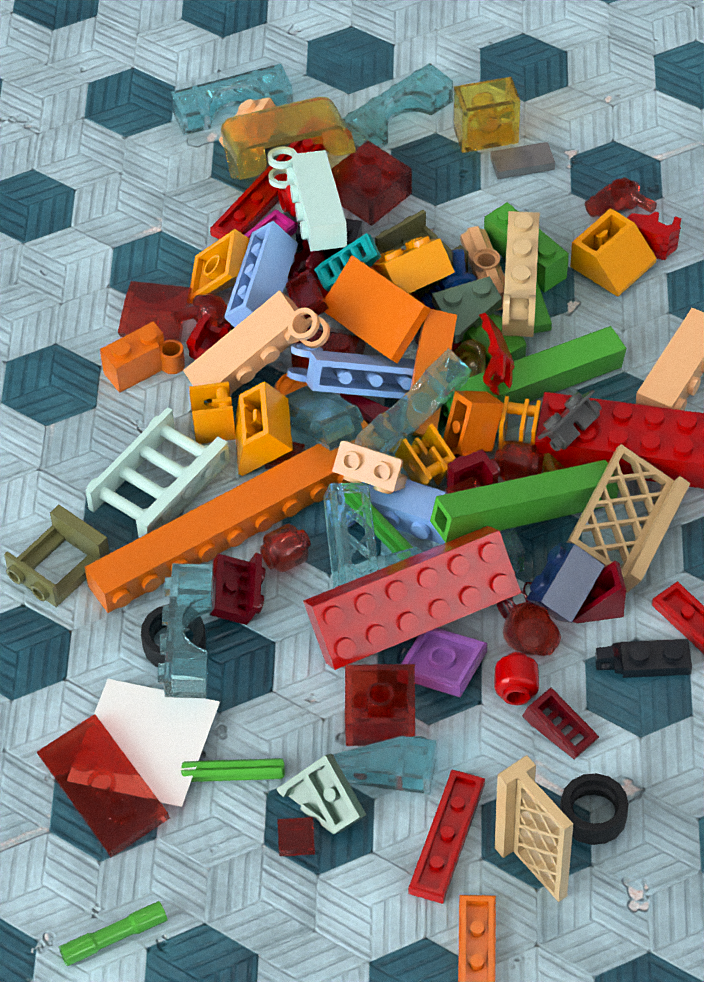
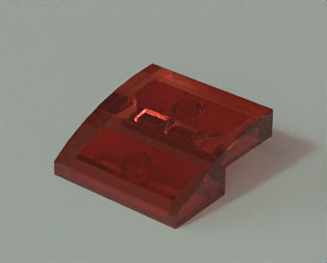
M131 281L118 329L119 336L124 337L154 321L163 332L164 341L174 339L181 342L184 318H187L191 287Z

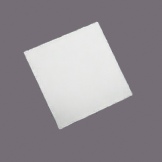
M107 679L67 782L182 807L193 776L184 777L181 774V770L196 769V767L181 768V765L184 761H199L220 702Z

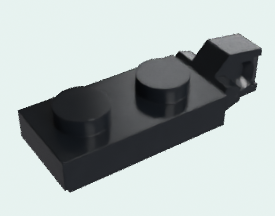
M688 639L618 642L612 644V646L596 648L595 652L596 671L614 670L615 673L622 674L623 678L689 675L692 672Z

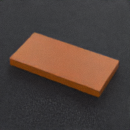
M354 256L350 257L319 307L323 312L397 364L431 311V308Z

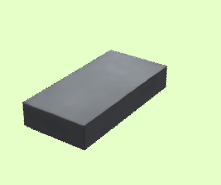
M548 142L491 151L490 154L497 179L555 170V160Z

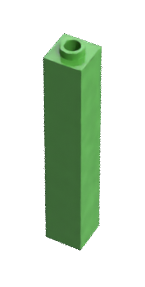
M612 326L600 329L514 361L512 386L509 389L504 382L500 383L498 386L500 395H494L490 387L483 382L485 372L445 386L441 406L443 414L448 419L455 391H487L503 403L505 396H509V402L524 404L525 399H529V402L542 398L544 392L555 393L622 368L627 348Z
M602 460L436 496L430 522L446 543L486 526L501 531L581 513L592 496L608 462ZM617 483L607 484L606 488L610 499L617 498L619 492Z

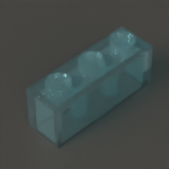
M308 385L285 395L289 400L291 426L328 450L332 451L338 448L341 441L346 440L350 442L364 435L361 426L363 422L361 411L356 405H352L342 397L330 392L312 391Z

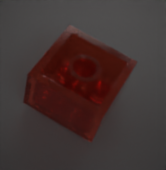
M369 140L331 169L342 207L371 226L412 194V169Z
M415 664L345 665L346 746L416 745Z

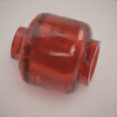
M509 440L502 449L496 450L494 460L500 468V478L504 481L542 473L544 456L542 453H539L538 447L533 443Z
M286 524L264 535L263 545L260 546V553L263 555V560L268 568H275L279 572H286L307 561L309 555L308 548L311 547V541L305 530H298L294 525Z

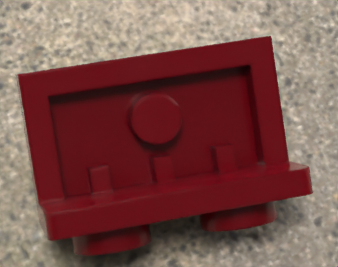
M483 449L466 456L457 457L448 463L447 492L453 493L498 483V477L501 476V472L497 462L494 459H489Z
M219 553L213 560L211 616L247 625L255 614L261 612L264 604L261 585L266 573L265 567H262V554L255 553L249 562Z

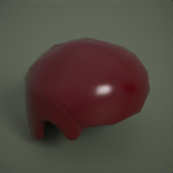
M307 239L302 243L303 251L295 252V261L291 265L287 277L290 284L303 287L317 281L319 278L315 268L327 259L323 250L310 252Z

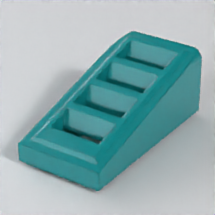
M364 234L315 268V272L326 291L329 292L351 256L361 260L369 267L381 258L370 234ZM362 250H364L366 253L365 257H363L361 254Z

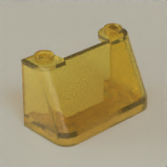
M314 97L233 116L226 119L221 127L223 146L230 176L233 179L242 180L261 174L266 167L264 149L312 138L313 144L324 145L330 155L343 156L356 152L351 131L334 102L327 97Z

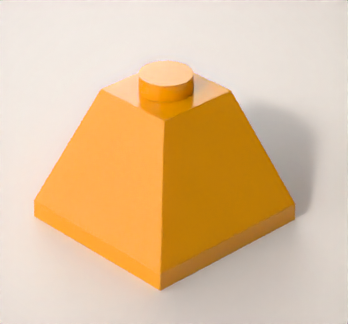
M234 229L195 256L188 302L194 304L235 285L250 240L248 237Z

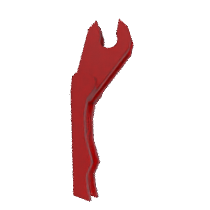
M485 312L479 314L483 321L481 327L490 338L488 352L492 357L483 375V382L490 387L494 395H500L498 389L500 383L504 382L509 389L512 386V371L515 365L502 332Z

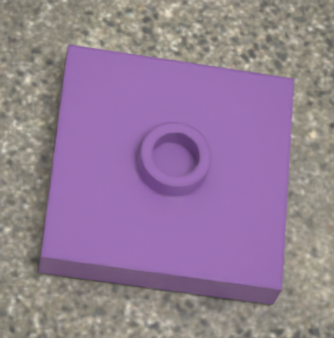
M439 628L433 629L416 638L397 669V678L461 697L487 653V643Z

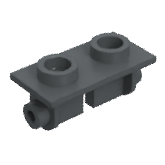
M591 390L583 395L577 392L564 403L567 409L561 415L557 412L544 422L543 426L546 429L538 436V439L540 440L548 436L551 439L549 442L550 446L555 451L565 450L580 435V432L574 427V423L583 431L600 416L601 405L597 401L589 399L595 391Z

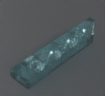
M330 483L323 496L332 583L333 588L353 581V575L356 578H360L369 572L372 573L379 570L369 484ZM344 493H361L362 505L355 511L345 503ZM354 520L365 529L366 535L360 542L348 533V526ZM357 551L369 560V567L363 573L352 564L351 557Z

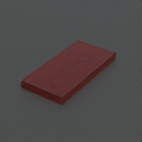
M96 714L37 751L43 764L110 858L170 819L166 809Z

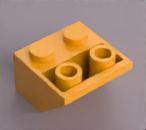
M610 208L572 242L570 267L619 297L656 263L657 258L636 224Z
M429 235L425 237L420 236L406 242L405 246L407 249L401 250V248L392 249L380 254L381 258L378 259L379 261L372 265L375 271L407 293L414 292L455 273L441 239H430Z
M265 381L239 395L235 416L239 475L244 476L293 450L289 400Z

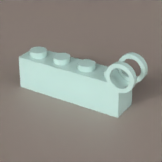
M286 146L270 150L267 157L268 163L273 169L268 175L269 183L273 187L286 189L290 185L292 203H295L297 221H300L302 240H308L310 252L346 247V219L326 150L297 153L293 148ZM279 154L292 156L290 160L284 162L273 159ZM278 174H287V181H278L274 178Z

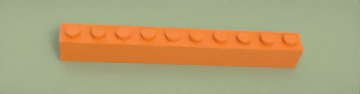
M362 420L85 566L88 587L107 613L117 608L125 607L135 598L145 593L153 592L163 583L175 577L183 576L191 568L212 560L218 553L242 544L247 538L268 530L275 523L296 515L303 508L324 500L328 495L341 488L350 486L351 482L344 480V475L332 472L341 441L346 440L386 454L385 444L367 422Z

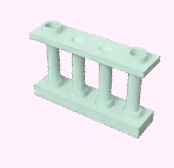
M167 407L159 416H155L151 420L149 426L98 478L91 480L85 490L88 508L94 513L104 502H107L136 520L138 537L140 538L176 519L230 462L228 442L218 436L210 445L206 446L194 441L175 429L173 410ZM167 439L197 458L189 466L183 467L156 451V449ZM145 460H148L177 479L169 487L163 488L135 470ZM126 480L157 500L149 508L142 509L114 491Z

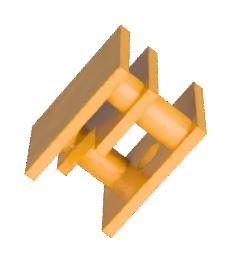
M229 382L190 386L189 392L196 442L200 444L211 443L217 436L225 441L236 439ZM212 399L211 403H205L204 401Z
M505 396L499 425L498 457H502L503 452L518 454V460H522V451L524 450L527 452V456H532L530 461L534 462L533 452L541 412V400H537L536 405H530L529 399H525L524 404L509 402V396ZM508 414L522 415L519 428V444L518 442L505 441L508 429ZM528 416L534 417L531 430V444L525 443Z
M433 423L428 426L422 439L420 440L419 437L415 438L412 445L409 444L406 438L403 439L395 453V457L403 460L402 467L410 479L427 486L432 478L437 485L441 484L444 477L447 478L448 463L456 459Z

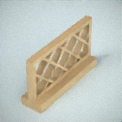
M620 444L609 461L567 543L576 544L605 565L604 568L612 563L607 551L619 550L623 561L621 571L627 593L642 581L690 483L681 476L674 481ZM621 458L631 464L634 474H622L619 465ZM652 478L662 485L660 491L649 493L645 479ZM636 480L641 495L630 496L625 481ZM617 483L621 498L610 499L606 485ZM644 501L648 514L645 517L637 518L633 502ZM624 504L629 519L617 520L613 505ZM604 507L609 522L597 523L593 511L594 508ZM631 525L635 540L625 542L620 527ZM611 528L616 543L605 545L600 530ZM582 532H592L596 543L595 547H589L578 540Z
M526 755L497 776L495 849L503 858L514 852L553 897L560 902L567 897L573 823L535 782L536 764Z

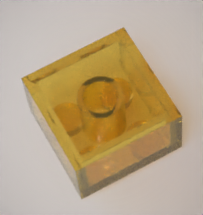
M512 77L454 86V131L462 153L519 143L520 98Z

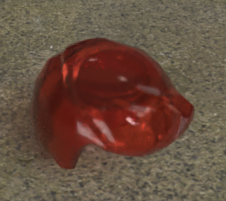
M531 602L517 604L508 614L503 626V638L510 648L525 655H551L561 641L559 629L551 620L548 610Z

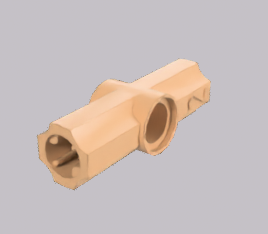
M479 226L470 227L465 233L461 234L460 241L462 246L468 251V262L472 269V274L477 277V280L490 276L502 297V305L498 309L502 310L505 276L500 266V255L493 249L486 229H481Z

